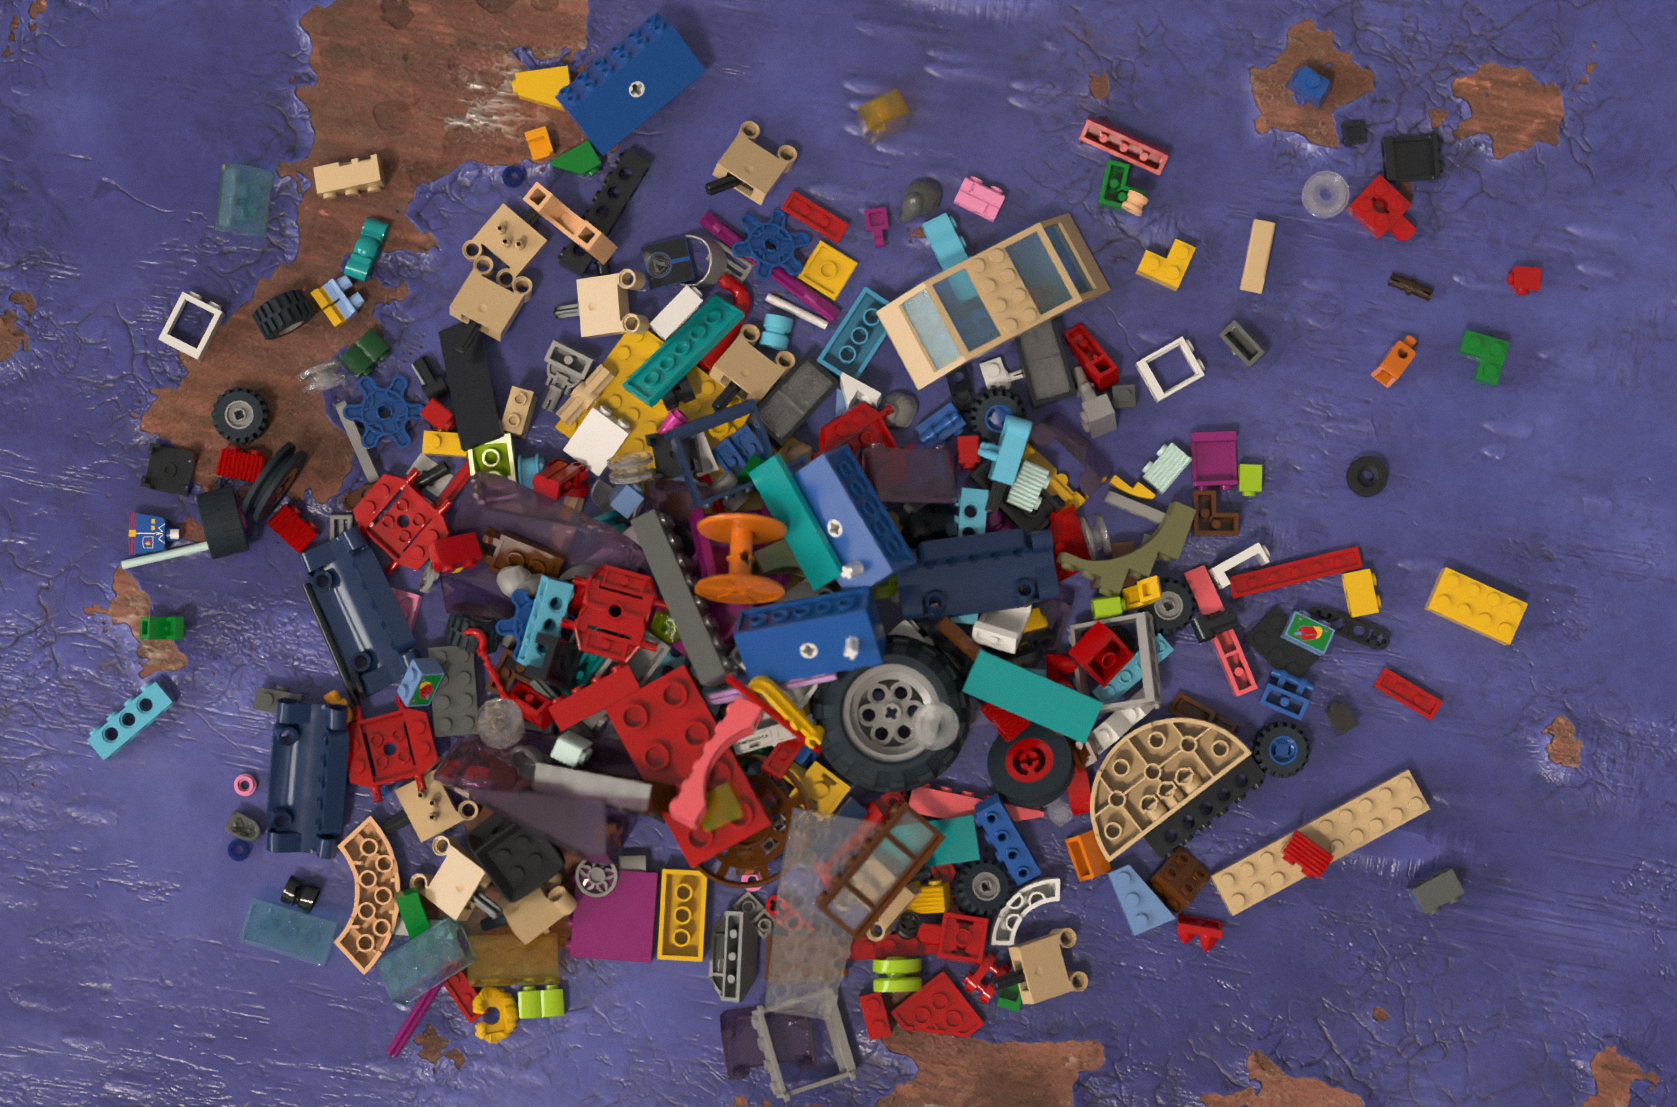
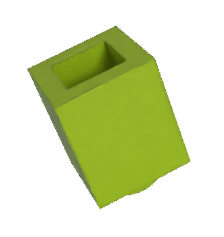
M1238 465L1237 480L1239 484L1237 485V492L1243 493V497H1256V493L1262 492V465Z

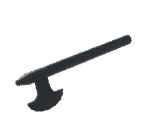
M310 582L302 585V589L351 702L355 707L359 706L358 694L364 701V692L360 680L351 666H349V675Z

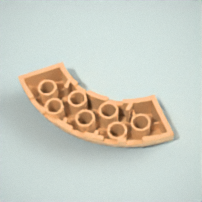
M371 815L337 846L344 854L353 872L355 900L351 918L334 943L363 975L371 969L384 952L391 939L399 913L395 900V893L400 892L397 862L387 837Z

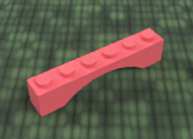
M737 696L734 702L731 701L726 710L727 715L723 721L720 720L718 722L714 737L706 742L703 750L704 754L701 759L698 758L695 761L691 776L683 781L681 793L670 804L669 809L672 818L694 830H697L708 811L706 787L715 763L731 745L752 735L764 716L762 707L740 696Z

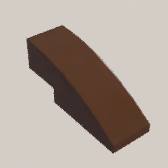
M1179 691L1167 710L1177 717L1196 718L1217 724L1234 735L1240 729L1237 724Z

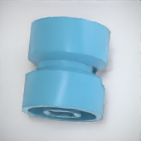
M766 314L763 324L766 331L761 333L759 345L775 350L787 351L789 343L787 334L791 333L794 320L780 315Z

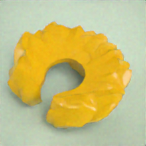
M492 986L482 988L473 1001L472 1011L484 1014L487 1008L496 1007L499 1010L500 1017L494 1024L478 1022L474 1026L476 1028L475 1036L481 1040H486L488 1043L497 1044L499 1040L508 1038L516 1030L519 1010L518 1004L515 1003V998L511 997V993L505 992L503 988L497 989Z

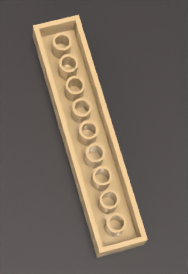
M1403 770L1210 875V879L1229 914L1234 916L1306 877L1300 872L1302 867L1296 863L1294 866L1282 859L1284 854L1280 852L1295 830L1300 831L1335 856L1331 861L1332 863L1430 810L1410 771Z

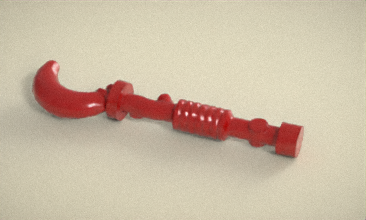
M478 628L464 630V635H473L478 639L477 655L482 656V659L485 661L483 666L487 667L486 670L492 682H495L501 699H507L510 695L507 690L505 691L500 681L501 677L487 655L488 649L486 648L487 638L485 633Z

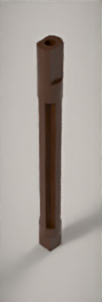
M946 615L935 625L940 632L973 661H975L979 650H984ZM1053 731L1058 736H1063V734Z

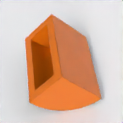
M1094 830L1065 839L1079 882L1112 871L1110 862L1107 861L1096 841Z

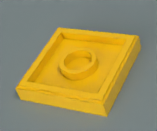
M820 240L797 279L831 300L836 301L858 263Z

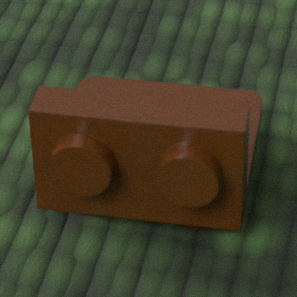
M1178 847L1176 852L1149 878L1146 884L1154 894L1167 903L1170 909L1179 914L1194 900L1210 880L1211 873L1185 849Z

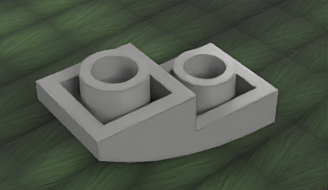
M748 890L743 892L731 904L736 911L747 913L756 932L763 940L767 937V934H770L779 925Z

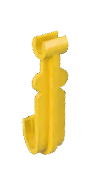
M1026 442L1020 463L1022 464L1024 460H1027L1049 470L1048 476L1051 477V480L1045 490L1052 497L1058 495L1064 501V506L1069 503L1074 504L1077 510L1086 500L1077 491L1073 492L1066 485L1068 477L1065 474L1057 475V469Z
M758 675L749 682L748 688L757 695L759 693L763 694L786 720H790L791 727L794 730H800L806 737L805 744L809 748L814 749L816 742L821 745L825 735L824 728L819 725H813L806 718L805 711L802 708L797 709L793 700L771 678Z

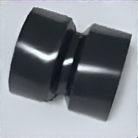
M686 375L662 398L667 411L679 407L680 402L686 404L696 399Z
M291 875L283 890L280 902L290 906L296 904L298 909L311 913L318 899L321 886L311 882L305 884L304 879ZM298 890L302 891L300 897L296 896Z

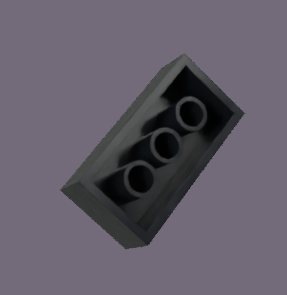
M986 459L968 476L980 489L989 490V496L993 480L987 477L993 460ZM1020 463V465H1019L1017 474H1018V472H1019V470H1020V467H1021V465H1022L1021 463ZM1006 484L999 509L1016 528L1024 529L1026 533L1043 530L1050 523L1051 513L1061 508L1043 488L1039 494L1042 500L1037 510L1033 509L1032 512H1027L1005 502L1012 488V485Z

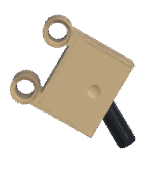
M746 121L742 123L735 140L718 161L712 174L718 179L706 183V193L712 196L734 188L757 204L762 205L784 173L791 171L797 158V151L790 145H783L779 148L776 156L755 144L760 128L755 122Z
M878 852L870 857L850 883L876 904L902 872L884 855ZM924 864L866 933L869 939L880 941L891 934L892 927L898 921L901 914L909 908L922 892L912 882L931 876V868L928 864ZM847 888L834 899V904L839 910H848L860 902L871 911L867 905ZM844 894H846V895L849 896V898H850V903H849V904H848L847 902H845V900H844ZM876 925L881 926L882 934L877 932Z
M558 872L549 881L516 902L510 903L503 895L499 896L496 901L503 908V914L498 919H493L492 917L482 919L480 925L483 931L509 924L514 934L527 945L542 932L549 934V927L563 916L572 913L577 906V901L563 886H559L563 877Z

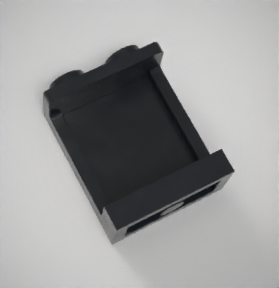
M1437 133L1395 138L1384 136L1380 140L1383 175L1389 183L1437 180L1440 177V173H1443V161L1439 160L1438 153L1442 148L1441 139L1437 138Z

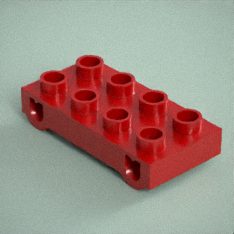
M687 665L678 667L605 708L642 779L675 785L673 799L675 797L678 798L682 791L683 781L691 776L695 761L698 758L701 759L704 754V746L709 739L712 740L714 737L715 728L718 724ZM731 746L720 756L709 775L706 787L708 811L697 830L673 819L671 813L662 812L667 825L691 868L697 867L773 825L761 799L754 790Z

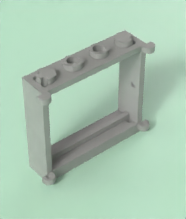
M1146 611L1099 620L1106 627L1136 622L1145 696L1142 699L1103 705L1099 714L1155 705V709H1160L1163 700L1153 615ZM1097 621L1070 625L1068 639L1072 648L1083 637V632L1089 631ZM1071 657L1078 665L1073 677L1074 687L1077 691L1090 696L1087 673Z
M828 984L823 985V989L766 1007L758 1005L757 1009L752 1011L751 1022L754 1029H757L759 1035L757 1039L758 1046L764 1052L766 1059L764 1060V1067L767 1073H770L772 1080L770 1087L777 1098H784V1102H788L791 1095L846 1077H850L851 1081L856 1079L855 1074L858 1073L833 988L829 987ZM818 997L840 1073L785 1090L764 1013Z

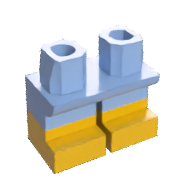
M346 275L337 280L332 278L328 283L311 292V295L336 329H339L357 315V310L365 303L359 292L350 298H347L344 294L346 290L353 286Z

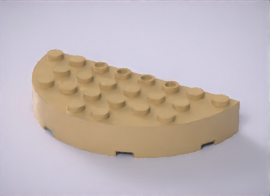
M1186 717L1154 721L1135 729L1122 738L1110 750L1102 762L1093 783L1090 800L1091 823L1095 838L1107 861L1111 862L1253 753L1251 749L1236 735L1217 724Z

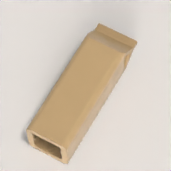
M1258 219L1253 220L1240 290L1262 294L1276 223Z

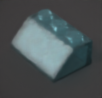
M238 163L222 164L214 230L229 234L266 238L274 172Z

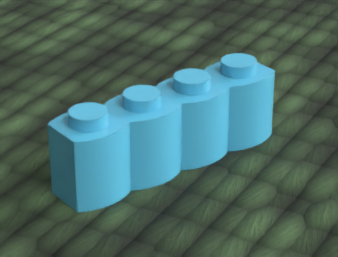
M946 213L922 224V229L943 272L972 257L967 256L964 250L967 248L963 237H958L954 230L957 228L954 218L952 216L948 217ZM965 269L947 278L960 305L979 297Z

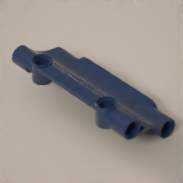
M359 526L353 527L341 533L338 537L300 554L298 557L311 582L312 589L349 666L353 668L360 680L364 696L368 697L402 680L412 659L421 658L416 648L415 638L372 548L368 547ZM324 577L327 579L328 585L323 588L319 587L316 584V579ZM357 657L364 658L366 666L364 668L356 667L354 659Z
M1012 529L925 541L918 544L917 548H909L916 562L896 574L903 620L925 617L937 620L941 619L944 615L949 618L1029 607L1034 602L1060 599L1050 529L1030 531L1029 533H1026L1024 529ZM1025 591L1028 592L1029 595L1024 596L1021 595L1020 592ZM939 604L940 607L933 608L930 605Z
M293 698L278 699L276 723L273 726L266 813L268 819V851L274 853H312L322 859H333L336 857L337 834L341 833L343 824L349 750V733L346 729L347 706L342 704L312 703ZM285 730H289L286 736H281ZM283 815L280 820L275 821L277 816Z

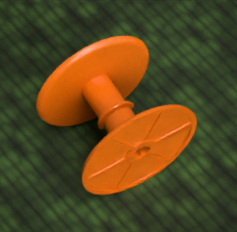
M721 514L707 517L698 523V531L706 538L730 544V555L726 558L729 562V574L711 576L700 580L694 588L699 596L716 602L743 605L768 603L784 596L785 590L778 582L752 575V564L756 561L755 557H753V545L771 543L783 538L787 533L785 524L773 518L753 514ZM748 556L749 563L745 564L743 560Z

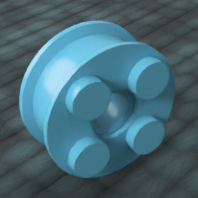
M536 453L535 457L522 458L521 455H518V476L523 504H526V500L536 499L544 502V498L534 495V486L532 485L534 475L545 470L544 458H540L539 453Z

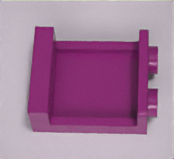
M1236 431L1197 432L1190 434L1192 488H1198V491H1211V487H1220L1221 491L1233 490V486L1239 484L1236 467Z

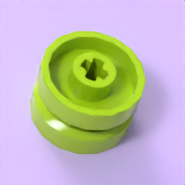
M890 956L873 959V972L887 974L885 977H876L873 980V991L909 992L922 990V978L919 976H908V973H916L922 970L921 958Z

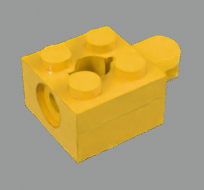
M794 761L789 768L806 791L812 815L822 823H825L851 787L816 761H814L809 769H806L797 761ZM784 775L783 778L794 786L791 780ZM796 787L788 796L792 799L800 795Z

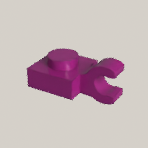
M886 207L864 209L867 233L873 232L875 248L884 247L882 231L889 230Z

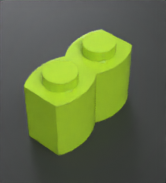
M1119 594L1112 595L1111 597L1102 596L1090 599L1093 621L1122 616V612L1126 611L1125 600L1120 598Z
M558 984L545 985V990H536V986L522 987L523 991H518L519 1019L565 1016L564 990L559 988Z

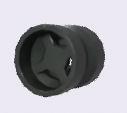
M910 911L901 914L896 925L897 935L903 940L913 939L918 933L921 924L920 917Z

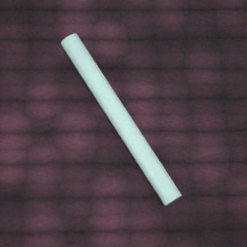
M207 541L123 560L121 565L122 569H128L206 551L209 548Z

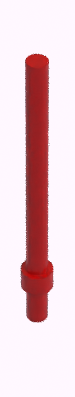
M731 673L726 676L725 681L755 705L762 707L766 714L792 733L799 743L806 746V737L800 730L796 731L791 727L790 720H786L774 707ZM816 742L812 750L818 754L821 752V748Z

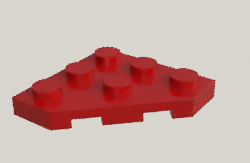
M1070 503L1053 511L1049 519L1051 522L1049 529L1052 534L1053 557L1058 583L1080 572L1075 569L1074 572H1070L1061 568L1062 564L1056 562L1059 553L1066 552L1083 560L1091 561L1075 505Z
M943 970L923 985L922 990L916 991L890 1011L900 1026L907 1031L968 1038L985 1024Z

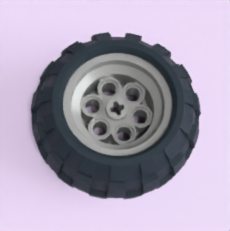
M895 634L885 635L886 645L882 664L874 667H860L852 671H838L837 679L818 683L812 707V720L815 719L816 724L825 730L824 738L819 746L825 758L834 769L856 785L873 791L888 793L904 792L922 787L944 773L959 755L968 734L970 721L969 697L967 693L961 690L964 683L952 662L938 649L926 642L909 636ZM897 687H904L907 690L905 699L900 700L895 697L894 691ZM880 688L884 691L885 697L882 701H875L872 698L874 689ZM916 705L920 709V714L917 718L908 716L907 709L909 706ZM888 707L897 710L894 720L891 717L887 719L885 716ZM865 709H871L875 712L873 721L866 722L862 718V713ZM900 726H907L910 729V736L908 738L902 739L898 736L897 730ZM880 727L885 728L888 732L887 738L882 741L875 737V731Z

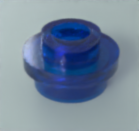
M509 166L503 171L502 180L506 186L517 188L524 181V173L518 166ZM513 173L517 174L518 176L515 181H511L509 179L510 175Z
M235 839L228 846V854L235 861H243L250 855L251 849L247 841ZM237 846L243 847L242 854L236 853Z

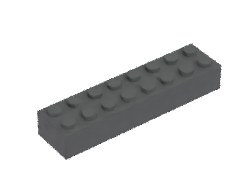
M653 509L631 520L632 527L701 685L714 688L725 683V678L730 673L737 677L735 672L737 670L736 663L732 657L729 658L726 651L728 645L717 631L719 624L714 616L711 617L708 610L710 604L708 600L699 596L694 590L699 579L697 576H693L690 569L693 565L689 557L683 553L682 548L684 545L679 535L676 536L673 530L675 524L671 516Z

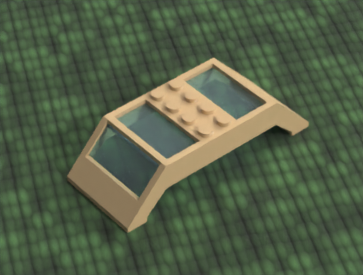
M1069 213L1039 222L922 282L876 311V314L919 391L968 362L1076 306L1110 292L1111 289Z

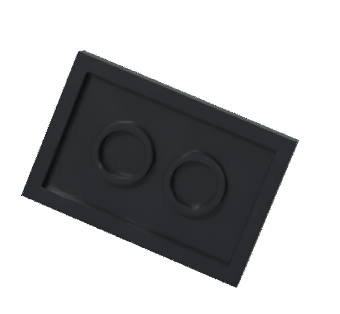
M1274 607L1244 640L1273 668L1286 669L1289 671V674L1300 678L1321 656L1280 637L1288 619Z

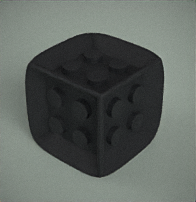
M522 798L514 800L477 825L467 836V843L471 852L475 854L480 866L496 888L510 903L516 902L535 891L554 877L566 864L564 855L556 846L551 834Z

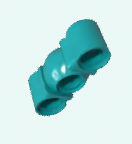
M369 216L367 217L360 233L361 237L358 238L353 253H351L346 264L345 275L363 282L367 281L373 267V262L376 260L380 247L387 236L389 224Z

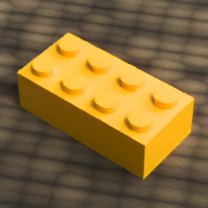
M1445 567L1441 569L1424 609L1503 645H1510L1528 604Z
M662 869L657 959L703 962L708 877L704 876L699 870Z

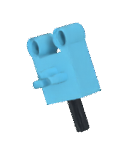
M1007 414L998 445L981 443L977 454L983 458L993 460L987 477L992 479L993 483L985 506L986 512L997 514L1006 484L1013 486L1031 430L1032 421Z

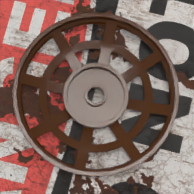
M752 753L736 755L739 761L764 763L768 758ZM789 769L785 776L791 780L800 794L790 800L787 799L778 786L770 781L771 775L763 771L761 777L746 774L750 782L758 783L755 791L761 799L772 823L773 816L785 812L786 828L784 834L772 829L773 825L729 848L726 856L721 853L715 856V858L722 862L716 874L708 870L703 864L695 867L704 876L728 887L741 889L757 888L780 879L797 864L806 850L810 839L812 811L803 785ZM766 788H770L782 803L769 808L762 800ZM803 804L806 825L801 842L790 837L793 826L791 809ZM768 837L779 841L780 843L775 850L764 857L760 845ZM786 845L798 850L793 859L783 869L770 876L767 863L775 859L784 850ZM739 848H751L755 861L740 862L735 861L734 858ZM730 866L742 869L758 867L761 880L738 882L725 879V876Z

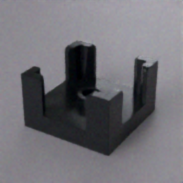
M668 433L645 435L647 446L652 447L656 468H651L652 477L659 481L683 476L670 439L664 440L663 436L668 435ZM694 435L680 440L691 473L703 472L697 436Z
M150 442L148 454H151L146 476H142L140 486L188 498L198 454Z
M913 511L910 512L900 533L909 548H917L918 544L925 541L946 539L947 535L950 538L958 536L952 515Z
M538 632L535 643L548 646L541 668L527 665L524 675L544 681L546 685L570 691L583 652L579 651L578 645L556 636Z

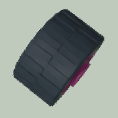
M228 486L197 494L198 510L212 559L249 551L250 548L245 528L248 527L245 515L241 512V507H239L234 487Z

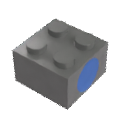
M1443 868L1406 888L1417 911L1429 915L1440 911V906L1449 903L1451 905L1461 899L1460 895L1465 893L1451 868Z

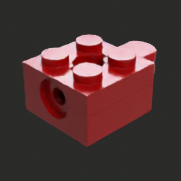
M1380 174L1346 209L1377 240L1387 230L1401 242L1409 240L1415 233L1414 224L1403 215L1412 204Z
M944 912L942 925L934 923L922 924L918 930V938L923 944L938 946L936 959L981 966L988 919Z

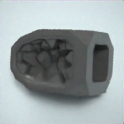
M234 810L224 829L226 832L247 842L259 841L262 835L260 824L237 810Z

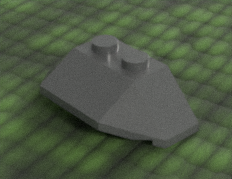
M724 911L722 917L711 931L709 978L719 994L720 1001L741 1003L756 980L758 934L746 912Z

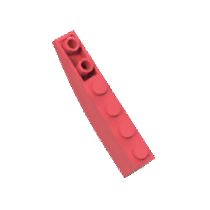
M1205 565L1183 573L1191 593L1193 592L1195 596L1193 598L1201 616L1206 614L1210 616L1225 610ZM1231 629L1217 634L1215 638L1211 639V642L1234 697L1257 689L1258 687L1234 630Z
M926 784L911 790L908 805L918 814L948 819L975 814L974 805L990 796L983 795V799L974 798L975 793L961 791V795L952 793V788L940 786L939 790L930 789L931 784ZM1005 800L1004 805L1014 821L1044 817L1045 812L1040 811V807L1022 808Z

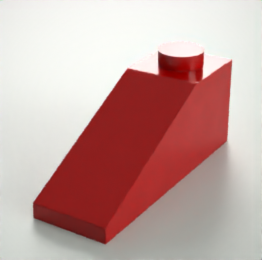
M1082 323L1062 333L1086 376L1094 383L1100 393L1119 383L1118 367Z

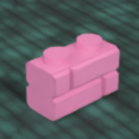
M971 176L970 179L965 177L954 200V204L994 222L1006 197L1002 195L1003 191L995 186L988 188L982 185L983 181L974 176Z

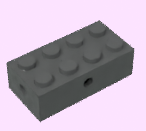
M457 646L428 648L429 658H436L445 672L432 698L434 737L482 734L476 653L463 650Z

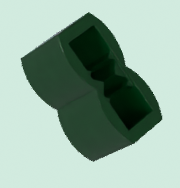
M371 328L339 359L360 379L363 376L371 375L374 371L373 366L377 362L383 363L391 355L389 351L392 348Z

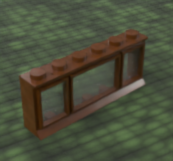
M901 801L900 804L896 802L888 811L890 813L889 817L885 821L882 819L875 826L874 830L876 832L871 838L867 837L859 846L861 848L856 856L853 854L845 862L847 867L842 873L837 872L831 879L830 883L832 885L828 890L823 889L815 899L818 901L815 906L858 942H860L946 839L945 835L904 801Z

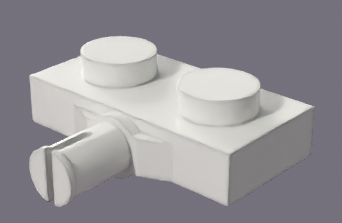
M1001 357L979 364L988 390L991 389L992 385H996V388H1000V385H1003L1006 389L1011 388L1012 381L1024 378L1023 374H1021V369L1008 373L1003 366Z

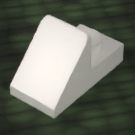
M842 372L840 386L847 410L853 406L856 399L877 409L881 403L882 393Z

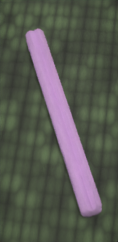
M837 672L830 675H816L808 679H794L786 683L777 682L776 684L785 691L837 679ZM735 688L711 692L705 695L708 706L735 701L737 696L744 699L746 697Z

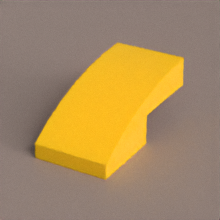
M1116 475L1108 483L1115 489L1135 498L1152 500L1156 496L1140 482H1137L1132 488Z
M1156 575L1137 581V585L1122 589L1126 611L1131 612L1143 608L1162 598L1159 576Z

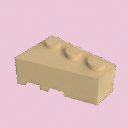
M377 154L370 155L371 159L359 161V158L351 159L352 162L341 164L337 162L314 167L317 194L319 197L327 200L337 198V194L345 193L346 196H354L359 194L358 191L367 190L368 193L381 191L380 188L386 187L381 159Z

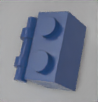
M953 401L916 426L915 429L919 433V438L924 445L926 444L930 450L935 447L939 450L949 443L947 439L954 434L955 437H958L967 430L965 426L969 422Z
M1274 667L1271 676L1278 678L1277 684L1267 680L1259 703L1301 721L1310 701L1302 693L1304 690L1312 693L1315 684L1308 682V679L1305 677L1299 678L1289 674V671L1286 669L1280 670ZM1285 682L1297 686L1296 691L1284 688Z

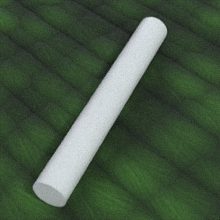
M771 293L768 294L765 300L824 330L829 323Z

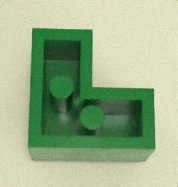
M1108 159L1097 207L1134 215L1121 207L1122 203L1128 199L1127 194L1129 190L1138 192L1143 196H1146L1147 191L1125 186L1130 164Z
M1470 330L1462 332L1456 354L1477 360L1472 382L1492 388L1498 384L1509 342Z

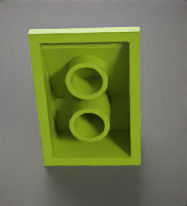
M504 433L505 437L468 450L474 504L512 501L521 498L518 463L511 433Z

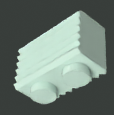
M1172 442L1169 446L1164 444L1156 453L1159 456L1154 463L1149 461L1142 470L1145 474L1141 478L1161 495L1192 460Z
M1024 460L1005 502L1027 512H1032L1033 509L1037 510L1042 500L1039 494L1042 488H1047L1051 477L1048 476L1050 471Z
M567 731L558 738L552 750L551 758L555 757V760L559 759V762L563 761V764L567 763V766L571 765V768L578 764L583 765L585 761L588 762L593 753V749H591L593 742L571 731Z

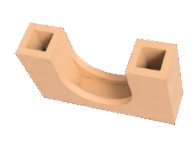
M538 182L534 184L523 198L536 212L603 265L618 248L603 233L586 220L581 219Z

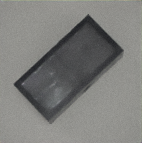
M1049 310L1042 311V312H1039V313H1040V315H1042V314L1048 312ZM1055 318L1013 339L1032 409L1076 397L1077 392Z
M808 353L757 406L771 446L777 452L840 384L834 376ZM749 415L745 423L756 432L752 418Z

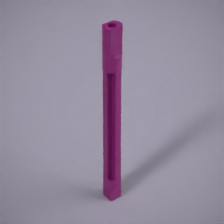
M708 211L699 222L700 225L731 248L735 242L746 240ZM744 257L757 267V263L754 261V259L750 257ZM780 267L772 269V279L832 323L839 315V309L795 276L789 275Z

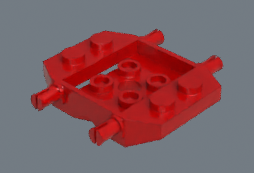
M859 402L821 427L820 451L811 455V459L815 460L823 453L846 444L850 447L864 473H867L888 459V463L867 476L880 497L906 479L905 458L915 451V447L912 443H909L902 449L898 448L883 421L884 418L894 413L891 405H887L882 410L877 411L868 404ZM859 447L863 448L865 452L861 460L856 456V451Z
M415 467L405 477L388 473L383 474L353 509L364 538L369 536L392 558L391 563L384 569L390 576L400 566L420 570L430 559L427 548L432 541L447 538L451 535L446 511L454 504L453 501L446 497L438 506L425 497L421 490L413 483L421 474ZM402 490V495L376 524L374 521ZM402 515L408 516L410 524L407 527H403L400 524V517Z
M606 564L599 567L588 578L574 575L572 584L586 588L578 618L573 621L562 617L560 627L575 631L579 651L625 664L640 650L646 649L656 653L658 643L646 641L644 638L652 608L656 606L668 610L665 600L658 598V595H656L652 577ZM617 606L621 609L622 613L619 617H612L609 615V609ZM590 625L630 636L631 640L588 629L587 627Z
M399 695L395 696L398 711L373 718H363L361 705L352 707L355 720L347 728L349 733L347 770L350 783L370 789L373 794L374 803L384 801L380 788L398 781L415 779L418 792L422 791V789L427 790L424 777L439 762L428 714L409 709V707L405 706L402 699L400 700ZM404 723H406L408 735L416 765H414ZM367 733L376 776H373L363 735ZM390 743L395 744L396 752L393 755H386L385 747Z

